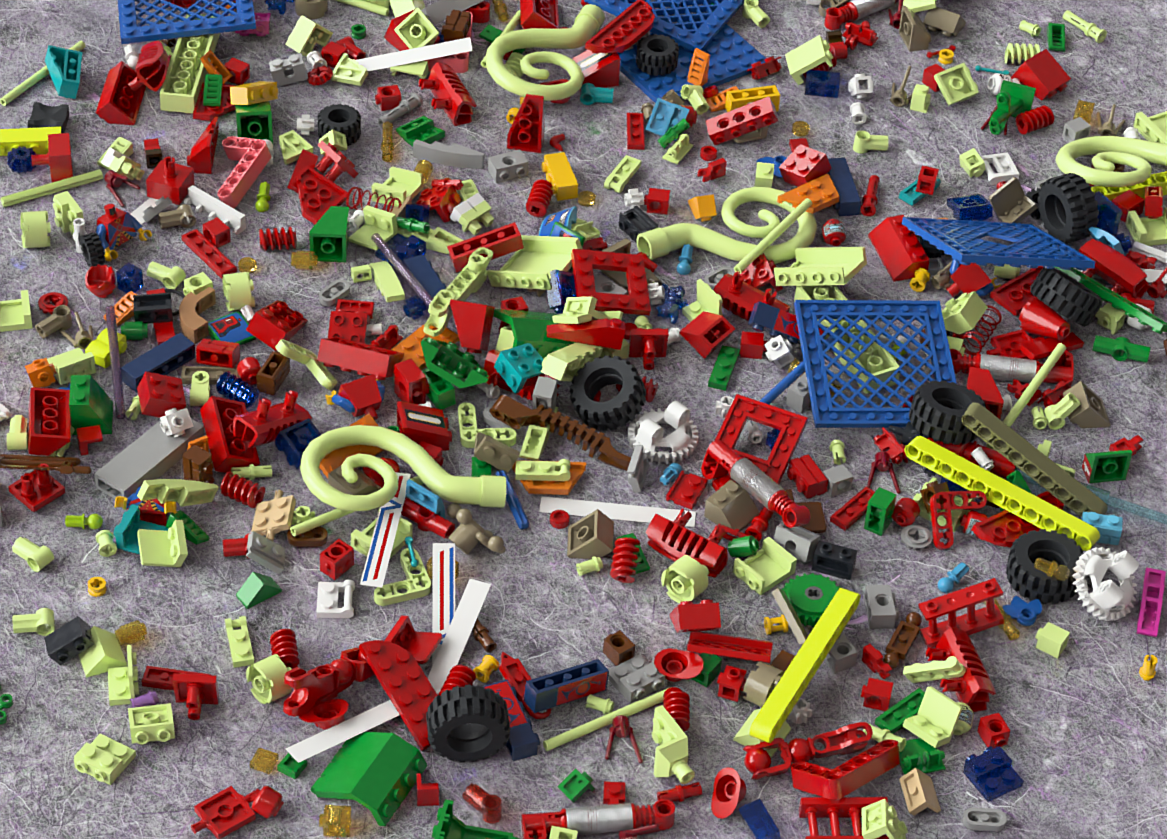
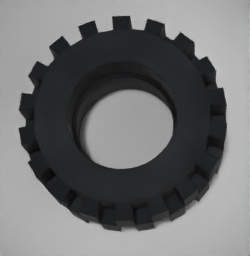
M657 34L641 38L637 44V67L649 75L662 76L670 74L671 71L677 68L678 43L674 39H670L671 37Z
M333 104L324 107L318 113L319 139L331 130H335L345 134L347 146L356 143L361 135V115L359 111L346 104Z

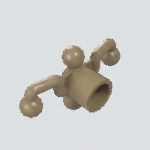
M452 503L448 506V516L453 519L457 518L460 523L448 539L455 543L462 552L468 555L480 542V544L494 552L505 553L506 548L503 539L499 536H493L489 530H484L472 519L470 510L462 509L457 503Z

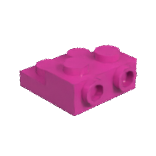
M254 13L256 29L235 31V33H238L240 36H249V34L266 36L270 32L271 13Z

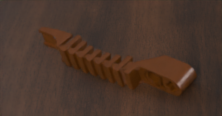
M501 395L490 409V413L494 418L514 429H520L523 426H529V424H538L540 427L546 428L550 424L549 432L554 433L558 427L560 428L558 435L563 436L565 432H568L567 439L570 441L576 436L575 444L578 446L583 440L582 450L587 451L590 447L589 457L593 458L599 450L601 454L598 460L616 468L628 470L631 457L616 451L611 445L609 437H605V434L602 432L597 433L594 428H587V425L584 423L580 425L579 421L570 420V417L567 415L563 417L559 411L557 413L553 412V409L550 407L544 410V405L540 404L537 409L532 410L506 395Z

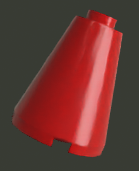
M1034 298L1033 302H1027L1020 313V329H1023L1026 333L1059 340L1066 338L1070 334V324L1038 298Z

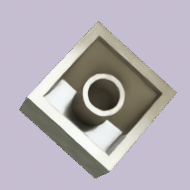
M906 5L903 6L899 27L901 38L909 52L927 50L931 42L930 33L927 32L925 24L922 23L919 16Z
M936 7L928 10L923 23L927 30L932 32L938 30L946 37L951 35L956 37L965 26L966 21L959 14Z
M1082 381L1063 392L1064 397L1069 393L1074 394L1081 404L1068 416L1073 424L1076 423L1081 428H1106L1111 426L1103 400Z
M341 466L328 473V484L345 494L368 495L381 489L380 486L357 468L353 470L357 473L358 480L353 484L348 483L344 479Z
M729 480L706 499L704 517L717 525L720 523L726 527L737 528L741 531L760 512L749 493L739 484Z
M597 509L569 526L567 556L569 558L592 559L594 556L601 558L613 551L614 521Z

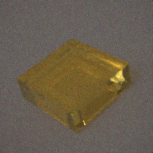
M258 748L250 761V768L270 774L279 759V755Z

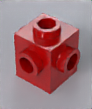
M727 665L724 673L720 672L718 676V697L738 702L747 680V671Z

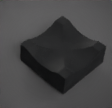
M34 102L32 114L27 123L28 128L61 127V132L65 133L70 116L69 105L47 106Z

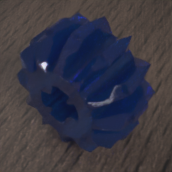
M18 146L17 149L12 148V151L8 152L7 165L12 172L17 171L18 174L21 172L26 174L27 171L32 172L36 165L32 166L31 155H36V152L26 146L23 148Z

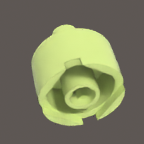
M48 211L21 213L20 226L22 229L23 248L50 247V237L47 236L48 233H51L50 222H47Z
M249 272L223 275L224 297L226 296V300H229V302H225L227 310H241L245 305H249L251 308L255 307L254 296L251 295L254 285L252 279L250 280Z
M684 555L662 573L661 582L663 587L666 586L668 592H666L668 596L678 603L692 601L708 587L709 571L705 565H701L690 556Z
M277 654L252 664L246 670L247 682L251 681L253 686L250 690L254 697L262 704L271 703L292 692V687L284 683V675L291 668L286 667Z

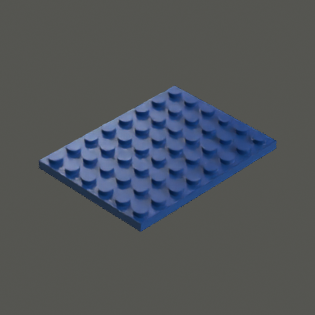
M725 24L703 50L710 54L708 82L701 87L705 89L713 85L720 86L752 73L751 70L747 71L752 68L751 64L759 61L763 64L766 57L729 25ZM633 45V48L617 53L621 59L620 71L656 103L657 98L662 99L672 89L684 100L681 96L682 86L685 84L694 85L687 81L694 52L678 45L677 68L671 71L670 74L662 76L649 75L637 67V45Z

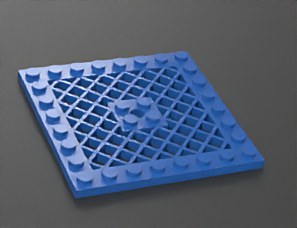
M584 0V2L596 5L615 16H619L633 4H629V2L637 1ZM644 0L652 7V12L655 14L654 25L650 32L671 37L670 39H674L678 45L693 52L696 48L703 51L744 4V0H656V2H651L654 0Z

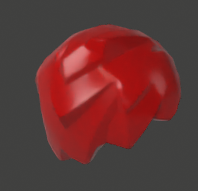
M98 264L96 267L92 266L87 271L85 285L94 295L106 298L116 288V277L112 266L108 267V265L101 266Z

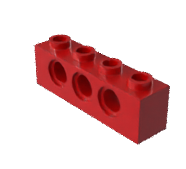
M768 96L706 120L709 137L715 146L779 121L775 106Z

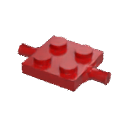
M1023 329L994 336L990 340L994 349L987 350L986 354L1029 360L1020 351L1022 345L1045 338L1043 336L1032 338Z
M230 786L195 805L194 811L201 821L191 825V830L196 834L202 829L207 828L217 839H221L254 821L256 814L249 807V803L253 802L250 798L255 790L243 796Z

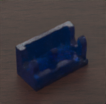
M760 798L738 808L756 839H781L778 827Z

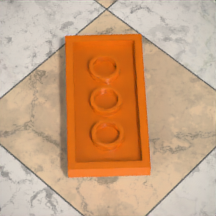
M422 325L391 350L404 353L402 361L412 359L419 369L423 370L427 366L421 346L422 339L430 337L435 340L447 343L451 341L456 344L459 341L458 334L446 328L440 335L433 337L424 333V325ZM432 325L429 327V328L432 329V330H437V329H438V328H435V327L432 326Z
M370 414L365 415L350 425L378 426ZM367 445L347 446L336 449L322 459L319 468L328 478V473L340 467L347 457L358 453L376 456L383 452L384 449Z

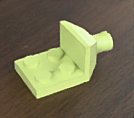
M661 705L655 708L652 738L655 743L660 745L656 747L653 775L655 777H670L675 774L681 784H687L695 777V772L687 764L688 737L664 706Z

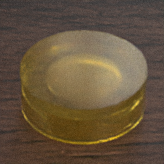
M804 121L794 122L792 133L796 136L807 135L809 133L808 123Z
M582 191L578 194V203L585 207L595 204L596 196L591 191Z
M251 257L240 259L238 262L239 271L249 272V274L255 272L257 269L256 260Z

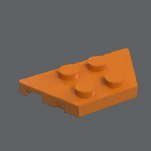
M825 174L779 195L777 202L782 204L786 201L792 203L793 208H797L808 198L812 201V205L806 212L814 214L839 202L840 196L829 174Z
M516 462L512 466V470L514 471V473L516 469ZM570 462L569 471L571 477L568 481L520 480V482L529 494L568 495L586 471V462Z

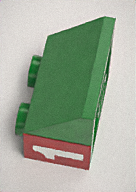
M1132 450L1086 453L1082 469L1088 483L1126 480Z

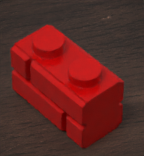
M1161 186L1145 187V216L1150 219H1157L1163 215V188Z
M203 338L196 347V362L198 364L234 368L240 360L239 343L219 340L212 341L211 339Z
M809 454L789 461L787 476L796 483L797 490L800 493H803L807 499L826 493L828 479Z

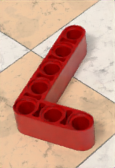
M892 739L881 741L834 769L804 761L795 762L791 765L793 787L832 800L843 798L899 765V743Z

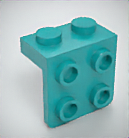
M530 343L501 351L494 368L512 391L519 393L528 378L544 374L541 372L544 359Z
M131 504L128 511L124 512L120 524L116 525L114 536L116 537L118 549L140 554L137 536L139 529L168 531V528L140 520L139 506Z

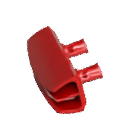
M154 41L142 46L138 64L134 70L137 73V77L128 83L133 91H136L145 84L148 89L157 92L164 83L172 55L168 56L160 41Z
M436 62L432 67L429 79L419 80V87L422 90L430 89L436 97L432 99V107L434 109H443L454 126L472 122L471 115H473L471 106L477 107V104L455 71L445 63Z
M1095 239L1089 240L1079 249L1080 253L1096 261L1094 269L1087 268L1086 271H1082L1088 277L1092 278L1093 275L1100 276L1113 285L1111 290L1119 295L1121 293H1130L1134 298L1141 299L1150 285L1146 281L1147 275L1117 250Z
M735 272L733 276L728 273L725 274L713 289L723 300L722 308L748 322L754 304L759 301L789 312L791 306L775 298L777 295L776 291L771 296V288L767 289L764 293L743 282L745 275L743 274L739 278L740 272Z
M494 349L488 351L484 363V370L490 376L487 384H493V387L498 385L499 388L514 393L494 368L500 351ZM547 374L538 375L540 377H549L551 379L556 380L555 378ZM538 376L528 378L522 390L514 394L533 401V391Z
M290 390L289 392L286 391L283 403L270 406L271 401L269 399H259L257 410L235 416L233 419L234 438H240L241 441L251 442L248 447L254 448L303 432L309 426L312 417L306 409L296 403L298 393Z
M681 509L674 521L655 514L645 532L650 539L647 544L654 550L675 562L684 555H688L701 565H705L709 571L708 576L714 578L726 567L728 561L727 548L718 544L726 534L725 529L722 528L719 531L716 525L710 536L705 538L684 527L692 517L689 511L685 514L684 509Z
M950 627L943 633L936 648H927L926 657H929L928 661H946L951 656L956 657L959 663L965 667L966 672L961 677L943 678L940 682V688H944L942 692H955L959 702L967 704L973 712L987 710V702L990 701L989 693L992 695L996 694L992 681L967 632L959 628Z

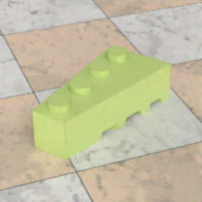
M576 342L548 354L542 362L543 368L541 372L560 381L571 382L573 377L578 375L576 372L580 368L585 367V363L588 361L592 362L594 358L600 357L603 348Z

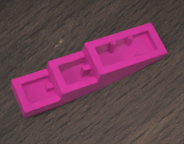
M1146 567L1138 614L1137 634L1157 637L1166 571Z

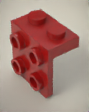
M452 184L440 185L433 189L427 188L421 192V196L415 202L412 212L413 214H418L435 209L445 223L451 220L450 215L454 207L459 205L462 200Z
M764 253L758 256L739 274V278L743 274L745 275L743 282L757 289L769 282L776 292L783 289L782 286H776L774 268H777L773 260L769 261Z
M331 311L328 338L340 337L365 344L367 324H370L371 319L365 312Z
M401 615L384 641H389L403 647L411 653L418 664H425L443 637L441 633L416 632L409 616Z

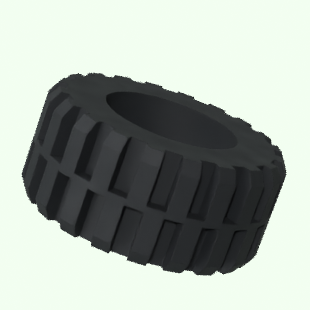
M1067 173L1050 178L1043 183L1038 193V210L1040 211V218L1044 223V228L1048 230V234L1065 244L1090 237L1089 228H1097L1096 225L1099 221L1098 203L1095 200V194L1090 189L1089 183H1086V180L1080 177V175Z
M1043 267L1030 286V292L1040 301L1069 320L1084 327L1091 323L1103 305V300L1096 293L1055 267L1054 269Z
M604 356L601 359L597 357L594 358V361L585 363V367L580 368L576 372L578 375L573 377L571 381L573 385L570 386L569 391L571 402L582 421L591 428H599L601 431H607L608 428L616 430L617 427H624L627 425V422H632L636 418L635 415L640 414L642 411L641 406H644L646 401V389L635 366L627 359H622L619 356H614L613 358L611 356ZM612 384L623 385L621 391L613 399L605 402L593 401L595 395L603 387Z
M934 380L925 382L916 389L909 411V419L912 426L927 438L930 437L934 441H941L944 444H967L978 436L962 423V416L971 403H979L985 408L986 405L979 395H976L973 390L967 389L966 386H960L954 382L949 383L943 380L938 382Z
M1040 529L1039 531H1029L1028 534L1024 533L1013 542L1006 567L1008 582L1012 584V588L1016 592L1019 591L1020 596L1027 597L1030 601L1039 599L1041 604L1065 602L1077 594L1075 592L1077 586L1073 585L1076 579L1072 575L1076 573L1073 568L1077 566L1076 561L1079 560V557L1084 554L1083 550L1079 545L1077 546L1075 540L1069 539L1066 534H1059L1054 530L1046 531V529ZM1034 563L1050 564L1058 570H1044L1034 565Z
M465 685V687L460 688L459 686L453 687L450 691L447 689L442 692L441 696L438 695L434 698L426 712L428 740L432 749L443 758L447 757L451 761L476 762L478 759H487L489 755L498 753L499 749L505 746L510 737L507 704L503 697L490 688L484 689L483 686L479 685L476 687Z

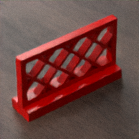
M696 631L690 632L687 651L770 663L773 642Z

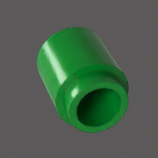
M143 321L124 322V325H121V334L126 336V340H143V338H148V323H143Z
M752 535L735 538L728 543V551L731 557L753 556L759 550V542Z

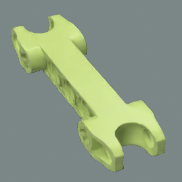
M484 247L475 250L470 255L468 264L445 290H440L429 304L428 312L431 314L424 325V333L433 337L440 335L447 328L449 319L453 316L450 299L465 301L471 293H475L481 288L487 279L486 268L493 256L491 250ZM479 254H486L487 257L485 258ZM432 325V326H434L435 328H438V329H437V330H432V329H430L429 327Z

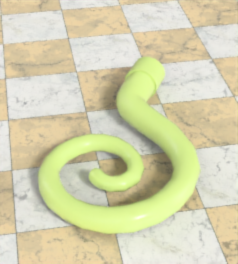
M585 5L577 15L572 28H531L510 31L497 37L486 52L485 61L489 74L499 86L521 97L531 94L544 96V100L551 101L573 96L581 89L584 76L581 67L571 58L556 52L547 51L533 52L525 55L520 61V67L522 72L528 77L537 80L548 79L549 71L531 66L535 63L558 65L564 68L570 75V80L566 83L540 85L527 82L513 75L503 64V56L507 52L523 48L576 49L583 47L588 40L598 33L605 21L603 10L596 5Z
M1119 136L1087 137L1072 141L1061 147L1056 156V164L1063 173L1078 174L1086 180V183L1104 187L1133 186L1144 182L1150 177L1152 167L1148 162L1167 166V144ZM1097 154L1091 160L1096 169L1075 161L1076 158ZM1113 163L1127 165L1137 170L1113 172L1115 169Z
M750 187L732 193L723 202L721 216L724 223L732 231L751 238H765L780 224L779 218L773 212L762 209L759 211L758 217L769 223V225L763 227L745 224L735 216L736 208L741 204L753 201L777 205L789 213L795 208L792 207V203L784 201L780 204L777 202L778 196L786 193L782 190L769 187ZM805 211L797 219L799 229L792 239L781 244L770 245L763 252L769 261L773 260L775 264L791 260L796 257L795 250L797 248H808L813 243L817 231L814 214ZM678 223L664 228H655L640 233L636 239L638 251L646 253L650 260L660 258L669 254V252L690 244L692 247L740 262L757 246L735 240L709 228L692 223Z
M354 425L327 431L312 440L302 454L300 470L303 480L311 493L323 503L340 510L369 511L382 507L394 498L398 490V476L393 468L384 460L370 454L358 453L347 457L341 465L342 476L348 483L353 484L358 480V475L353 470L354 468L368 467L373 469L384 479L383 488L377 492L368 495L345 494L332 487L323 479L319 469L322 459L336 449L355 445L376 446L393 453L407 463L434 494L448 502L473 504L480 507L504 508L505 476H453L446 472L419 444L404 434L385 427Z

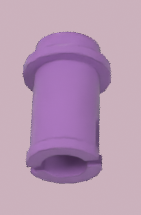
M150 690L147 694L130 699L133 708L159 703L156 692H151Z

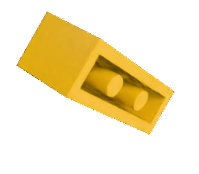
M259 81L230 87L231 104L250 105L278 99L277 82Z
M775 85L727 91L725 108L729 112L745 106L749 102H755L769 96L776 112H778L780 93Z
M565 152L544 155L542 171L546 173V180L553 185L552 190L557 201L578 198V182Z

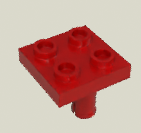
M323 140L320 141L318 146L325 152V156L315 167L324 174L335 163L325 177L334 183L343 172H347L353 178L359 174L354 169L355 165L349 159L345 161L347 158L339 150L335 152L337 150L336 147L330 142L326 144Z
M631 329L628 357H643L644 369H654V358L666 357L668 329Z
M45 463L40 464V466L49 467ZM34 470L31 473H26L18 481L8 486L9 492L33 512L66 493L65 487L50 476L49 470Z
M185 672L173 674L176 703H186L189 719H200L202 704L218 705L217 676L211 674L195 675Z

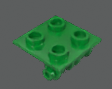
M921 738L907 740L903 751H899L900 766L904 775L915 768L925 774L946 770L942 759H945L944 751L934 748Z

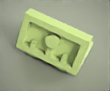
M367 205L363 208L365 224L349 237V242L378 250L398 233L396 214Z
M699 279L697 280V301L682 308V314L690 321L694 320L703 311L723 316V300L707 283Z
M80 348L47 359L49 364L53 363L57 372L54 376L60 385L71 382V375H91L96 373L94 355L92 352L84 354Z
M175 520L168 531L139 529L137 532L141 564L143 566H182L188 555L183 520Z
M127 645L128 667L108 668L110 706L131 704L130 699L135 698V695H139L138 682H134L138 681V666H133L137 665L136 652H132L131 645Z
M930 686L926 689L918 714L905 719L903 727L934 748L950 743L963 708Z
M886 799L862 808V836L864 839H877L884 834H887L889 839H906L907 827L903 821L898 819L894 806H890Z

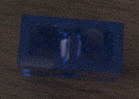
M819 70L807 71L804 95L838 98L840 73Z

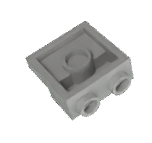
M639 654L610 669L608 680L629 703L643 699L654 691L660 690L664 686L665 675L657 671L653 662L648 664Z

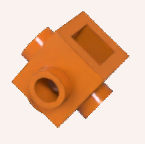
M47 358L37 359L25 366L33 387H48L53 382H56L54 374H57L53 363H48Z

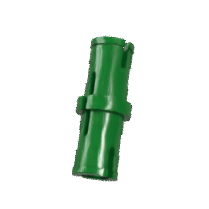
M683 118L674 127H670L669 131L657 140L658 143L665 148L672 141L677 140L690 127L689 123Z
M399 216L396 218L398 228L406 229L412 233L421 232L428 234L430 231L428 222H421L415 218L407 219Z

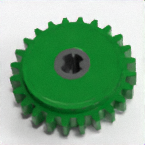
M804 573L803 576L796 575L795 580L790 578L789 583H785L784 588H782L804 626L811 625L814 627L831 600L839 588H841V586H836V581L829 580L830 577H823L822 574L814 575V573L806 575Z

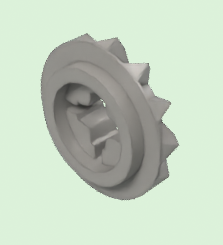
M909 525L901 531V543L906 544V548L913 547L914 551L916 548L923 550L925 547L929 548L932 542L931 532L923 526Z

